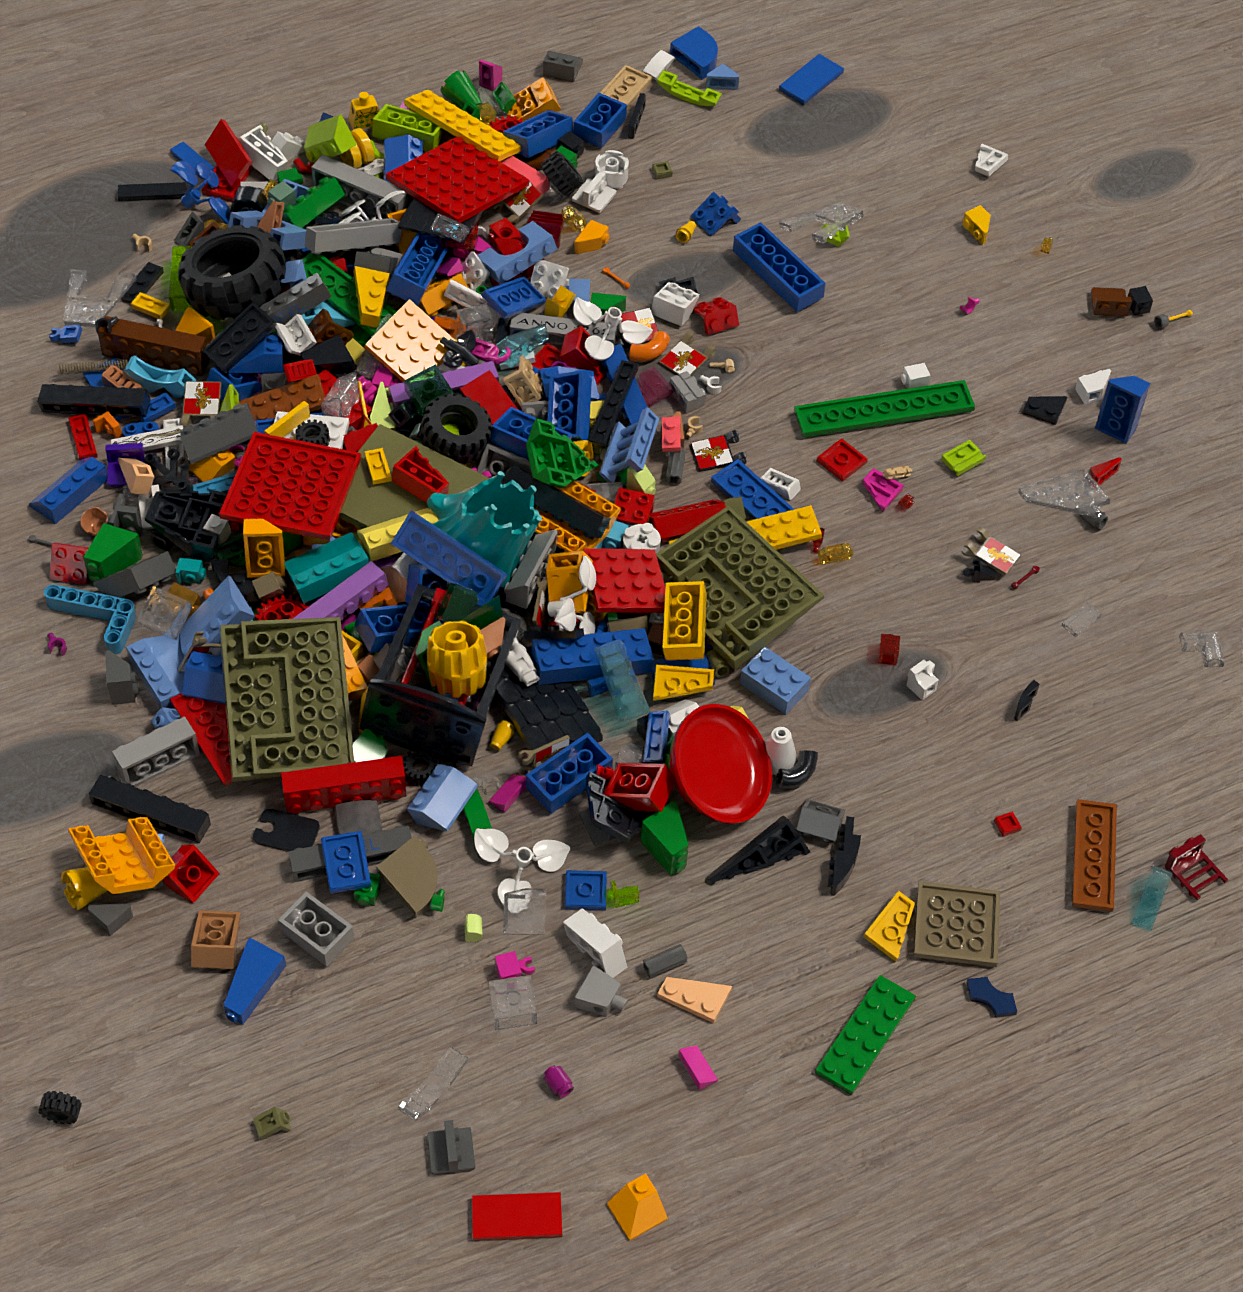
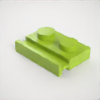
M969 439L944 453L941 460L959 476L984 462L986 455H983L981 450Z

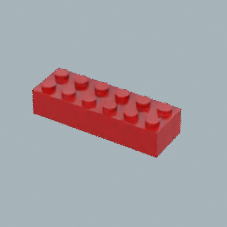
M402 756L281 772L287 813L298 814L302 811H318L323 808H334L337 804L351 801L375 800L380 802L387 799L397 800L407 797Z

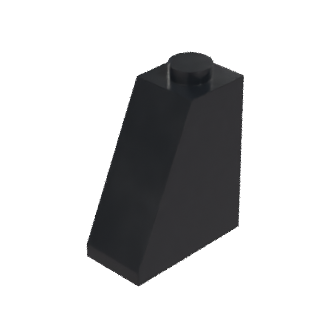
M339 335L300 353L301 361L313 360L317 374L325 369L331 374L357 370L352 356Z

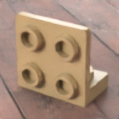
M523 355L519 357V370L504 377V383L520 406L521 402L540 400L542 391L541 377L538 373H534L531 362L528 359L526 360Z

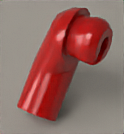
M296 158L293 161V164L301 173L312 174V166L315 163L309 162L308 165H305L300 158Z

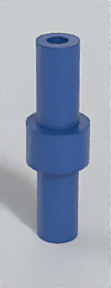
M608 613L597 624L595 633L607 631Z

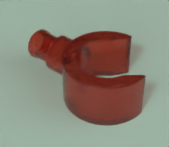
M820 528L822 538L813 540V552L819 553V548H821L825 528Z

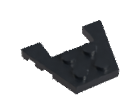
M228 559L211 560V567L215 571L218 581L222 583L230 576L249 607L261 606V603L267 605V602L259 599L252 582L260 577L247 578V573L229 574Z
M589 772L586 776L591 825L628 843L642 828V821L653 815L655 811L636 812L602 794L606 779Z

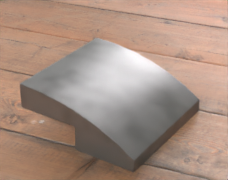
M351 801L334 806L339 834L362 831V835H367L382 830L377 801Z

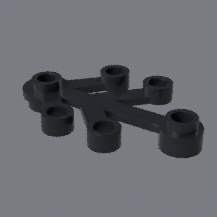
M171 448L167 452V456L170 458V470L161 463V458L157 454L148 453L145 456V464L150 465L151 469H157L164 475L154 478L152 485H159V490L180 491V494L192 493L193 484L188 479L191 463L186 457H181L178 460L180 457L178 450ZM178 466L182 468L181 479L177 477ZM171 482L175 484L174 486L164 488L161 485Z

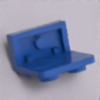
M714 191L691 215L710 236H713L730 218L736 224L741 220L737 215L739 211L733 205L729 207L727 205L728 200L722 195L719 197Z

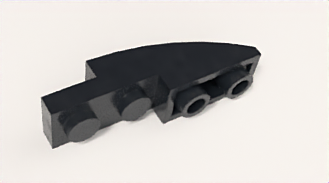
M846 816L845 824H841L840 836H844L843 841L839 843V850H835L834 858L830 857L829 869L833 870V874L829 875L828 887H831V895L833 896L846 884L856 864L861 835L853 834L854 817Z

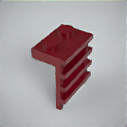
M533 210L527 224L532 221L553 236L555 244L559 248L561 230L567 220V216Z
M1201 834L1195 838H1188L1184 845L1180 847L1175 846L1168 853L1169 857L1164 866L1166 870L1169 869L1173 873L1174 879L1177 878L1181 882L1182 888L1185 887L1189 891L1190 897L1193 896L1196 900L1201 898L1198 894L1199 891L1218 879H1221L1224 884L1228 882L1226 876L1202 851L1206 839ZM1205 861L1207 864L1205 867L1184 879L1183 873ZM1214 871L1215 874L1197 886L1192 887L1190 885L1191 882L1207 872Z

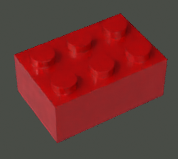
M618 763L604 795L635 811L662 812L676 780L674 774L665 764Z

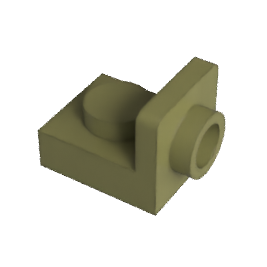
M276 1106L253 1118L258 1136L261 1139H265L280 1130L286 1132L291 1130L289 1123L291 1118L288 1112Z

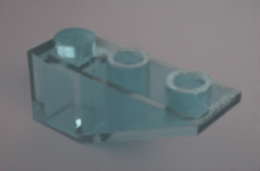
M542 324L505 337L496 344L499 348L497 357L505 355L507 352L505 350L506 347L510 348L511 355L503 363L512 368L519 362L520 356L523 355L525 358L549 338L546 325Z
M1155 866L1152 867L1132 924L1150 931L1152 930L1173 873Z

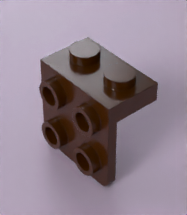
M1098 287L1091 289L1093 315L1128 316L1132 300L1131 297H1126L1125 289Z
M322 309L308 324V328L317 342L314 346L337 335L340 336L344 345H346L354 336L352 331L334 323L329 312L325 309Z

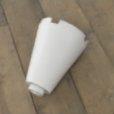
M785 727L775 728L765 744L771 760L772 775L776 777L780 768L791 769L797 764L798 759L791 732Z

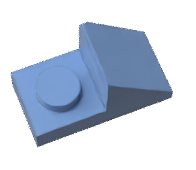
M302 259L286 262L285 279H282L281 283L289 282L291 289L293 286L306 280L307 276Z

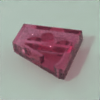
M654 366L639 375L641 393L648 408L674 392L671 385Z

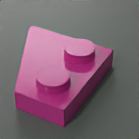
M875 468L863 479V485L882 511L889 507L904 488L903 484L894 479L887 480L886 477H883V473Z

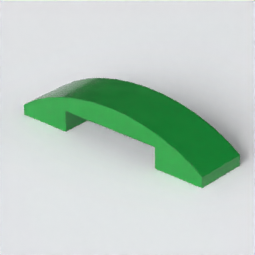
M478 789L475 790L463 808L473 836V843L476 829H492Z

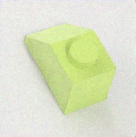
M644 465L643 470L640 472H636L630 466L627 469V489L652 495L655 494L656 480L646 465Z

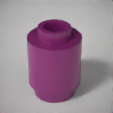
M552 1065L544 1072L545 1076L543 1079L556 1096L564 1098L573 1091V1082L561 1066Z

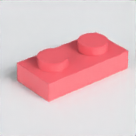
M662 417L663 452L681 451L680 417Z

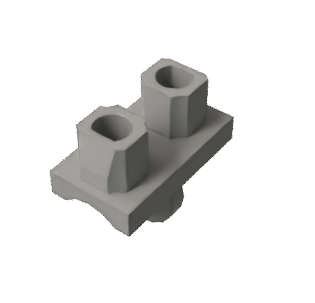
M549 401L521 402L522 412L547 421Z

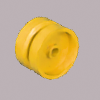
M356 128L350 131L357 145L339 155L344 164L357 169L362 164L366 165L373 162L375 154L371 141L363 129Z

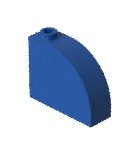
M698 26L670 43V55L674 56L677 61L703 80L709 72L716 68L718 46L715 39Z

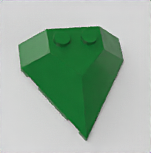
M536 418L526 443L533 478L548 485L563 488L598 466L594 460L592 462L584 456L585 452L565 434L561 436L555 430L556 426L551 422Z

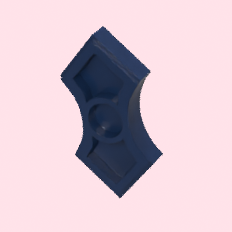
M988 977L967 979L966 983L972 1002H981L987 1005L993 1011L995 1017L1017 1015L1013 993L999 991L990 983Z

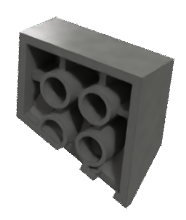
M166 551L131 565L106 578L95 581L93 585L109 596L121 597L135 592L137 595L146 591V586L150 589L159 585V580L162 583L171 579L170 575L176 572V568L169 552Z

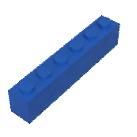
M621 344L614 346L613 354L608 359L601 360L604 369L608 368L609 370L606 372L609 382L613 381L621 360L628 361ZM634 378L623 405L625 410L622 413L625 421H630L627 426L638 422L642 410L647 408L636 378Z

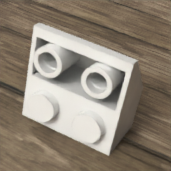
M668 282L654 296L651 309L652 314L682 326L689 319L700 294L690 289L682 288L676 283Z

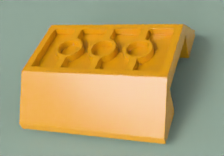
M576 481L563 488L556 487L611 519L602 537L592 540L584 536L582 530L578 529L576 531L568 527V522L564 520L560 522L554 519L552 513H544L538 510L542 520L537 526L535 533L540 534L557 530V546L567 552L582 551L583 548L594 549L609 534L621 508Z
M148 817L128 819L126 833L94 837L88 825L68 828V832L94 881L112 894L153 888L175 869L173 860Z

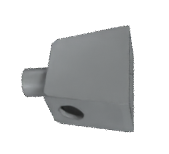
M593 966L575 996V1007L602 1016H608L612 1007L624 1011L628 1000L619 996L621 984L596 966Z

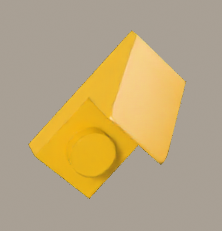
M560 285L552 300L546 298L544 316L563 318L576 294Z

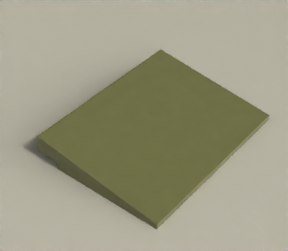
M380 424L358 451L361 453L362 458L339 518L364 529L407 515L410 511L416 512L429 508L426 502L392 481L373 485L364 451L383 448L392 478L393 466L417 446L419 453L429 460V464L434 469L436 468L449 482L448 494L464 493L490 478Z
M727 506L656 553L665 588L666 583L704 581L707 593L705 641L734 670L739 668L824 599V595L730 506Z
M340 617L241 621V624L220 625L219 632L232 782L281 777V772L353 763L354 752Z

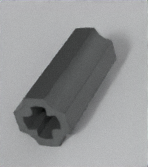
M681 448V451L670 452L666 482L670 485H678L682 481L686 452L683 448Z
M679 944L644 959L643 967L648 977L651 978L687 962L688 957L683 946Z

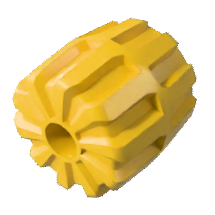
M449 621L439 627H435L431 631L427 644V666L431 684L433 687L437 686L438 693L442 695L451 693L453 698H459L462 693L470 696L475 694L477 689L482 688L485 684L487 652L484 636L476 625L468 624L466 621Z

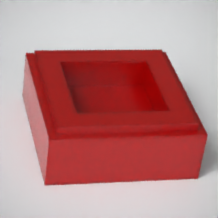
M1013 811L994 819L1003 837L1021 831L1022 827Z

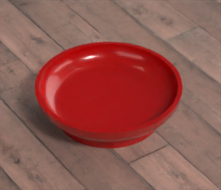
M723 704L700 706L681 721L676 730L670 754V771L674 774L676 780L674 785L681 797L699 813L716 822L727 824L740 823L754 817L765 805L772 784L771 760L766 750L765 741L758 729L741 712Z

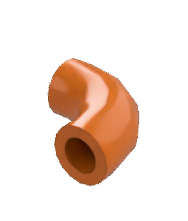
M657 331L653 334L650 342L646 344H631L629 361L647 362L656 359L666 350L670 340L669 335L663 331Z

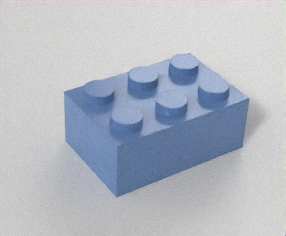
M764 647L741 670L740 678L741 685L785 715L809 691L811 682L810 676L767 647Z

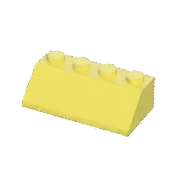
M429 508L415 512L432 524L439 521L437 515ZM408 514L357 530V534L370 562L402 552L393 546L391 542Z

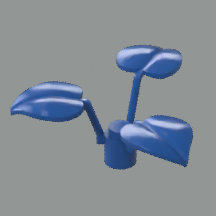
M185 161L176 162L170 171L176 173L190 185L185 195L181 197L183 205L191 208L194 204L198 206L200 203L208 201L214 212L228 226L231 215L230 207L221 198L208 197L200 200L201 194L199 190L206 183L212 188H216L219 185L217 174L207 165L199 163L196 166V171L204 181L197 189H192L198 183L194 168Z

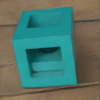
M179 558L175 572L177 583L182 584V581L201 583V580L205 579L206 568H203L202 560Z

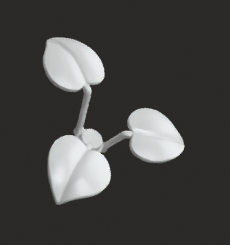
M400 190L394 191L382 198L376 204L378 219H382L379 209L386 200L397 194L406 193ZM361 199L345 209L341 216L351 215L354 209H358L359 212L343 219L338 224L349 223L356 218L364 221L359 216L360 214L366 221L378 219L376 217L369 219L359 207V205L365 202V199Z
M579 297L575 300L573 314L577 322L584 326H590L592 323L597 324L604 319L607 326L602 338L593 335L585 341V350L595 360H606L613 354V343L605 340L610 328L619 325V332L623 333V339L630 344H642L653 331L648 326L635 321L627 320L621 323L622 312L616 307L609 308L608 312L605 311L604 315H602L600 308L595 304L584 301Z
M583 556L579 570V579L583 589L569 596L561 597L560 601L549 602L548 614L550 617H556L554 622L560 624L567 631H573L576 619H579L581 621L579 628H584V634H594L595 620L590 612H585L583 617L576 615L574 602L571 599L586 592L587 589L593 590L596 584V572L593 563L587 556Z
M476 829L474 835L476 851L483 860L496 862L500 855L503 857L514 855V863L519 867L516 880L507 878L498 887V898L511 913L522 910L529 903L532 896L530 883L519 881L523 867L528 866L532 859L533 861H538V866L543 871L555 872L562 867L570 851V846L560 841L541 840L534 845L533 853L527 847H521L517 851L513 850V852L504 853L509 843L507 836L497 829Z

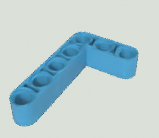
M49 585L44 589L46 603L50 609L110 621L104 634L106 648L114 654H119L123 651L137 617L134 603L131 600L59 585Z

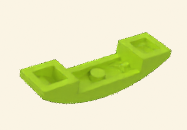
M665 70L661 72L657 79V83L667 92L695 105L716 106L722 96V93L707 88L704 92L677 81L678 75Z

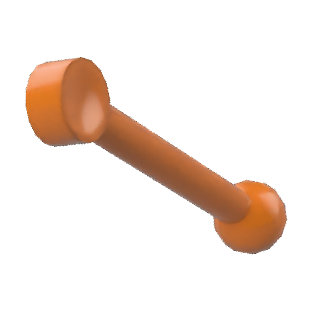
M608 267L603 268L604 274H608L611 277H613L615 280L624 285L625 289L630 288V284L628 282L625 283L623 280H621L616 275L611 273Z

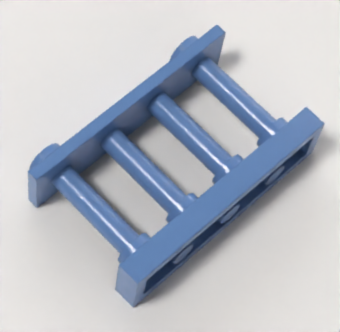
M648 407L642 410L638 422L628 427L623 426L620 422H617L599 472L611 485L614 484L619 471L629 466L636 472H640L644 468L660 419Z

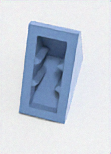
M721 64L707 74L706 88L738 89L739 75L724 64Z

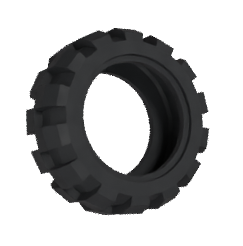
M243 225L231 226V228L225 230L220 228L212 231L206 237H200L193 242L192 248L185 250L181 257V262H179L178 280L187 303L199 314L205 317L210 315L216 320H225V318L229 317L235 319L253 301L261 307L281 294V290L286 285V283H281V280L285 279L286 260L280 243L268 231L265 232L262 228L255 226L245 228ZM249 267L240 273L218 278L228 271Z

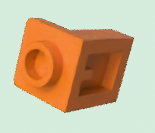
M109 412L93 419L97 433L106 430L115 439L122 437L120 424Z

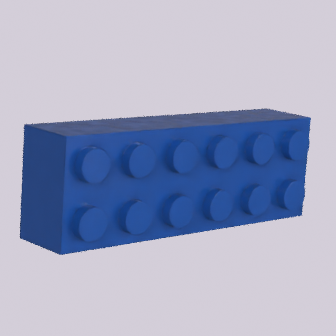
M761 222L734 236L733 252L794 310L798 312L824 297L826 283Z
M417 233L394 271L386 291L406 301L410 299L418 306L444 261L451 244L436 237Z
M645 628L584 634L582 637L573 639H537L532 641L530 651L532 662L537 669L536 674L540 678L537 681L538 685L595 679L609 675L650 673L654 660Z

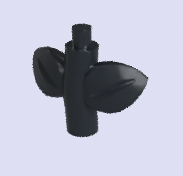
M472 329L462 333L457 338V342L453 339L448 340L444 336L442 337L440 343L447 350L442 357L444 365L451 369H457L462 364V361L468 367L478 364L479 359L471 353L476 346V338Z

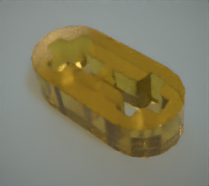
M567 206L562 209L563 221L574 231H583L587 225L585 217L573 206Z
M842 543L824 547L817 554L822 564H830L848 560L853 556L854 552L849 543Z

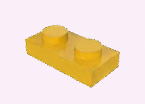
M141 292L131 303L132 309L157 319H163L171 309L169 303Z
M383 448L364 451L373 485L391 482L392 478Z

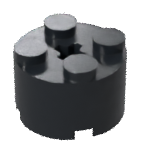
M240 186L235 193L230 212H262L268 204L264 190L251 186Z

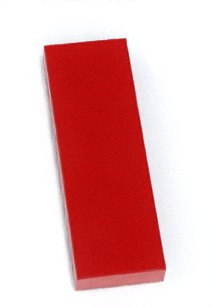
M82 414L69 417L79 460L89 457L98 458L87 415Z

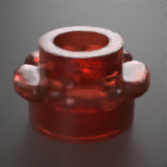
M907 493L898 502L901 509L906 508L908 510L915 503L913 501L915 497Z

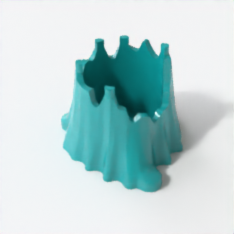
M499 471L496 476L482 481L464 493H433L427 500L428 507L439 518V521L433 525L507 573L508 576L501 585L502 588H505L507 582L510 583V577L521 556L526 554V545L542 520L538 510L533 508V494L537 490L536 487L530 486L528 490H523L514 480L502 485L501 481L505 474Z

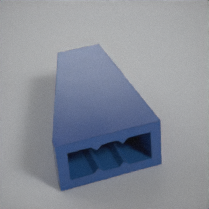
M249 937L224 1003L225 1014L230 1021L234 1023L239 1022L244 1025L286 967L285 956Z

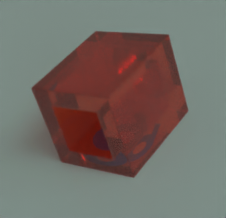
M881 634L878 663L897 666L900 636Z

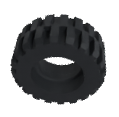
M447 394L445 397L440 396L436 400L431 401L428 407H426L419 428V436L424 446L460 464L463 462L467 464L483 455L491 436V418L485 408H481L480 403L472 401L470 397H461L460 394L455 396ZM443 424L459 425L469 434H453L445 429Z

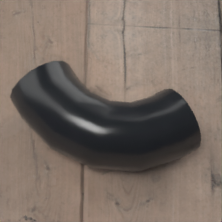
M810 750L799 751L797 764L791 769L780 768L778 770L776 786L783 789L797 788L807 782L815 772L818 752Z

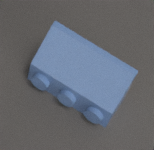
M438 764L407 810L417 825L448 831L478 785L456 768Z

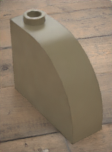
M413 836L376 866V871L412 914L417 917L432 901L433 895L436 892L438 874L435 861L427 850V844L421 838L418 840L416 836Z

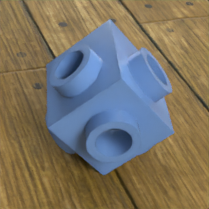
M162 707L152 718L151 722L154 728L157 729L181 717L176 709Z

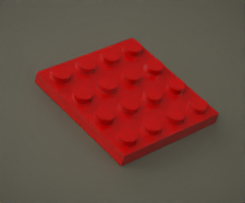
M583 548V551L593 560L596 572V584L591 592L597 612L664 613L666 588L655 549Z

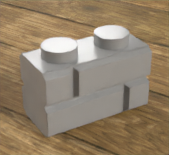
M685 371L669 379V390L685 412L689 413L705 405L706 392L703 388H699L694 376L691 377Z

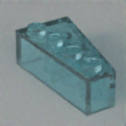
M620 639L594 647L619 721L631 720L650 713L649 706L633 671V666L627 657L625 644Z

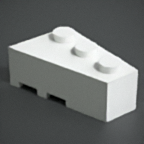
M259 125L239 138V142L252 160L251 165L273 182L277 179L276 172L284 171L288 160L277 146H273L270 142L271 138L269 135L266 136L264 134L262 126Z
M582 908L563 921L568 938L583 954L587 952L594 959L592 961L594 966H600L612 978L628 968L622 948V939L619 935H614L610 932L604 923L598 922L592 913H588Z

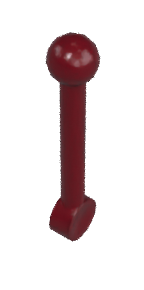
M1033 566L1032 570L1028 574L1022 577L1019 581L1013 582L1011 584V587L1013 589H1017L1019 587V584H1021L1023 581L1029 578L1032 574H1037L1040 568L1038 566Z

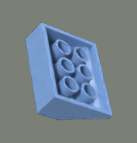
M230 576L216 588L179 628L181 650L184 656H186L193 643L195 632H203L202 638L207 639L206 643L220 644V625L241 624V621H251L255 617Z
M180 633L143 638L126 646L131 664L160 709L162 707L175 709L170 698L182 693L185 672L178 671L185 657L181 650Z

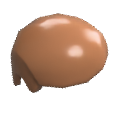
M99 507L89 508L82 514L80 525L87 534L96 537L103 523L108 524L109 516Z

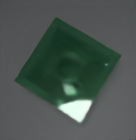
M436 364L404 380L405 392L422 418L426 407H428L431 401L436 400L440 396L445 397L447 394L454 396L453 390Z
M450 583L435 619L443 623L460 621L470 614L472 608L476 607L479 600L477 597L478 593L459 584Z

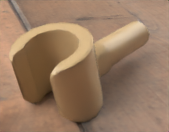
M731 359L721 363H710V367L725 368L727 373L735 371L734 362Z

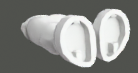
M504 630L503 633L504 641L508 633V631ZM516 634L506 665L519 678L520 682L530 686L540 678L536 674L537 669L534 667L526 648L519 644ZM502 640V645H501L500 648L498 649L499 654H500L501 648H502V646H503V640Z

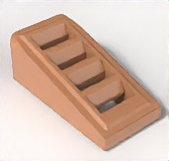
M111 365L102 374L103 384L108 387L129 388L133 386L132 388H142L141 384L114 365Z

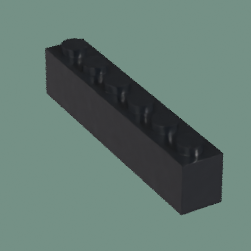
M42 384L37 400L41 411L47 413L102 415L109 412L113 416L146 417L151 401L147 389L56 384Z
M512 466L504 484L514 480L523 490H528L530 486H535L537 490L533 494L534 504L538 505V510L544 513H552L553 518L560 522H563V520L568 522V527L576 531L578 529L584 532L583 535L593 540L594 538L602 537L611 518L558 488L533 478L532 474L528 471Z
M99 775L89 792L91 804L131 819L148 817L153 827L197 843L202 841L211 825L209 814L202 809H194L183 802L178 803L166 796L153 794L147 789L142 790L130 783H122L111 776Z

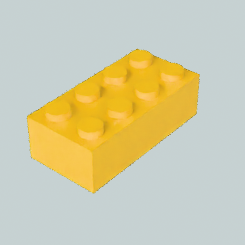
M704 581L666 583L663 652L666 660L704 659L707 597Z

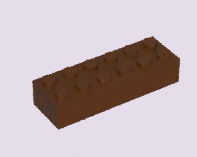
M104 316V318H107V319L114 318V317ZM119 319L112 326L110 334L108 333L107 326L99 328L98 337L102 355L130 360L131 357L137 356L152 366L171 370L184 368L188 373L198 376L204 375L210 359L202 352L207 346L206 337L123 319Z

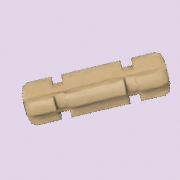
M902 466L885 469L883 477H886L887 480L907 477L911 475L912 468Z

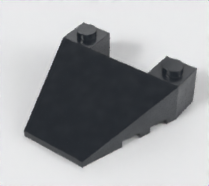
M156 491L145 516V521L192 558L211 563V560H214L218 551V535L204 532L203 527L211 514L219 516L228 493L219 491L198 493V491H192V494H180V491Z

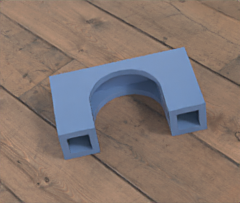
M260 211L232 212L228 229L231 226L243 225L245 228L257 227L265 213ZM283 220L281 228H271L270 234L280 243L282 250L305 248V229Z
M532 221L519 229L521 238L526 245L521 251L512 255H500L492 248H488L477 256L490 272L489 276L501 285L558 250L553 236Z

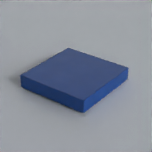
M566 870L565 910H580L583 908L584 910L606 911L607 871Z

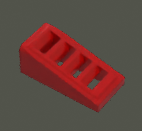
M312 359L283 365L288 382H295L317 375Z

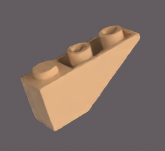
M118 458L130 492L137 495H149L154 480L150 465L137 459Z

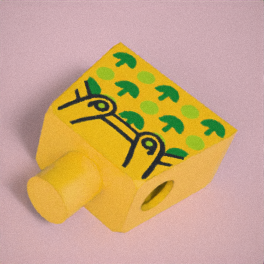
M361 92L359 98L351 100L348 119L353 130L356 128L365 129L372 127L373 118L379 112L378 104L373 95Z

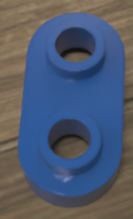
M151 421L130 423L123 427V437L159 430V426Z

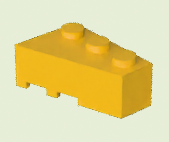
M355 266L354 283L361 325L374 328L379 327L390 273Z

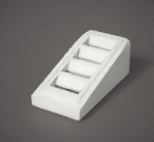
M772 468L760 478L772 490L789 500H792L801 490L798 479Z

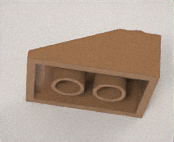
M199 910L191 944V967L234 969L241 912Z

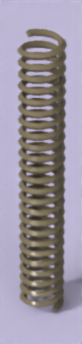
M127 359L125 362L124 360L122 362L117 360L116 367L122 370L125 369L128 364ZM94 361V368L93 362H91L90 368L89 362L88 367L86 362L85 367L84 363H82V367L81 363H79V366L77 363L76 370V366L74 363L73 370V365L71 363V370L70 364H68L67 370V364H65V369L64 364H62V369L61 365H59V370L57 372L59 375H63L66 373L72 374V372H100L104 370L106 371L111 365L110 361H108V365L107 361H105V365L104 361H102V364L101 361L99 362V364L97 361L96 368V363Z

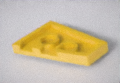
M656 665L653 701L713 690L714 669Z
M898 891L863 935L866 940L895 962L898 960L915 902Z

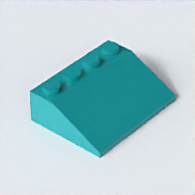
M351 532L286 561L285 569L304 604L330 592L367 565L369 559L361 544Z

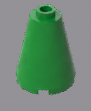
M462 70L463 72L456 71L447 77L444 81L446 83L445 86H441L440 90L443 96L460 108H463L468 100L477 106L481 113L483 103L468 74Z

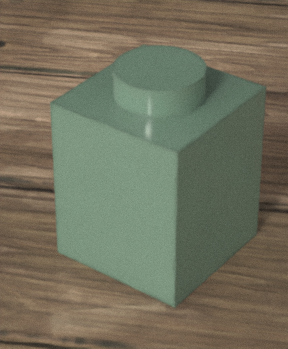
M282 181L268 191V203L271 205L273 201L283 202L284 207L295 202V190Z

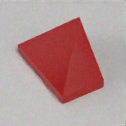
M1118 457L1090 467L1092 487L1094 489L1098 488L1119 471L1122 459Z

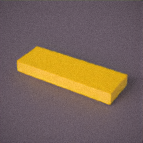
M305 401L300 403L264 430L265 434L278 437L286 436L310 417L309 404Z

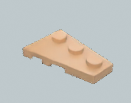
M666 977L657 993V997L711 1023H715L732 991V986Z

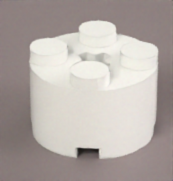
M615 150L605 151V154L601 156L599 154L595 160V176L602 171L606 173V186L615 189L623 188V185L628 180V158H625L623 153Z
M650 523L633 525L625 530L623 549H655V553H658L661 542L660 534Z

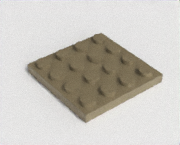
M919 881L913 957L997 967L1000 891Z

